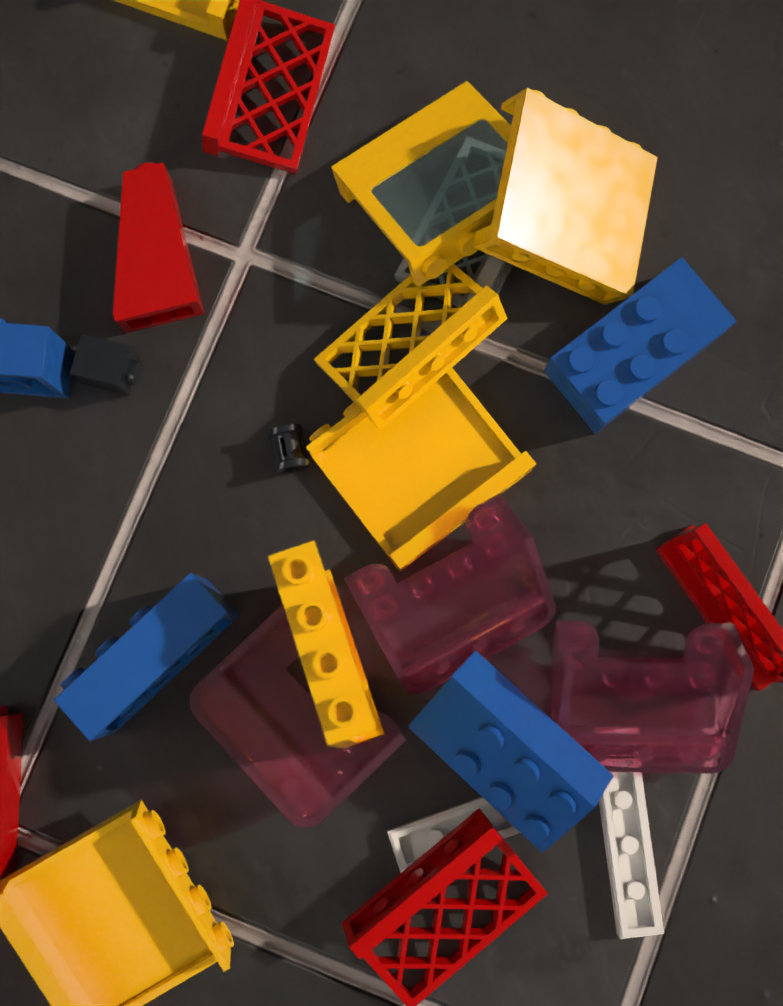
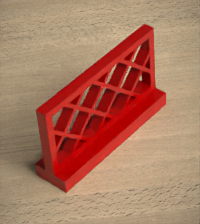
M240 0L202 133V152L217 157L219 152H223L296 174L333 38L335 24L261 0ZM264 16L280 21L286 31L269 39L261 27ZM312 31L324 35L322 45L307 51L298 35ZM259 37L262 43L256 45ZM291 39L300 55L283 63L274 47ZM267 51L276 67L258 75L251 63L252 58ZM319 56L317 65H315L312 59ZM305 63L313 75V80L297 87L288 71ZM249 72L252 79L246 82ZM282 75L291 91L273 100L264 83ZM257 87L266 104L249 112L241 97L243 93ZM309 92L308 99L306 102L303 95ZM296 99L304 114L303 117L288 124L278 107ZM239 109L242 116L236 118ZM272 111L281 128L263 136L254 119ZM246 123L257 139L246 146L230 141L232 130ZM298 128H300V129H299V132H298V136H297V138H296V136L294 135L293 131H295V130H297ZM286 135L294 148L292 159L274 155L268 144Z
M706 523L696 527L690 525L656 548V553L754 690L761 691L773 682L783 683V629Z
M478 808L341 924L348 946L360 960L364 958L406 1006H417L548 893L483 811ZM497 845L503 852L500 869H480L481 858ZM511 863L517 870H510ZM456 879H469L466 898H445L446 888ZM478 880H498L496 899L475 898ZM508 880L527 881L531 886L520 898L505 899ZM420 909H434L432 927H410L411 917ZM443 909H464L462 927H441ZM473 910H494L492 921L484 928H471ZM386 938L399 939L397 957L378 956L373 949ZM408 939H430L427 957H405ZM439 939H460L458 950L450 957H436ZM404 969H425L424 979L410 991L402 984Z

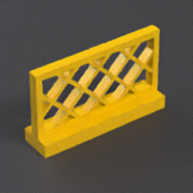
M455 264L444 271L447 273L446 284L426 286L427 282L417 287L413 283L411 275L408 276L314 358L317 365L346 393L380 431L507 320L498 294L487 285L482 288ZM471 293L474 296L462 307L452 308L453 295ZM444 296L443 309L423 311L425 297ZM416 298L414 312L395 313L396 306L404 299ZM442 320L441 326L428 336H420L422 322ZM413 323L411 337L392 338L395 324ZM385 325L383 339L364 341L365 333L373 326ZM410 348L409 354L397 364H389L390 350ZM381 350L379 365L361 366L363 352ZM342 353H353L351 367L334 368L331 365ZM377 376V382L362 395L357 392L359 377Z

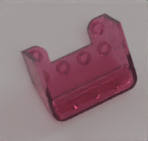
M500 493L477 505L469 513L466 519V529L472 543L405 580L396 583L388 567L382 564L365 566L344 578L402 687L409 694H422L449 680L475 651L487 659L543 628L555 615L556 605L533 537Z
M281 605L195 686L190 696V708L197 720L293 825L300 828H312L319 825L407 739L404 731L387 714L378 711L385 735L345 749L328 746L313 697L287 670L299 657V653L285 608Z
M556 621L550 671L552 720L609 772L710 774L720 772L730 766L734 760L754 672V666L733 623H707L694 628L687 636L683 658L598 657L599 637L596 629L589 623L583 621Z

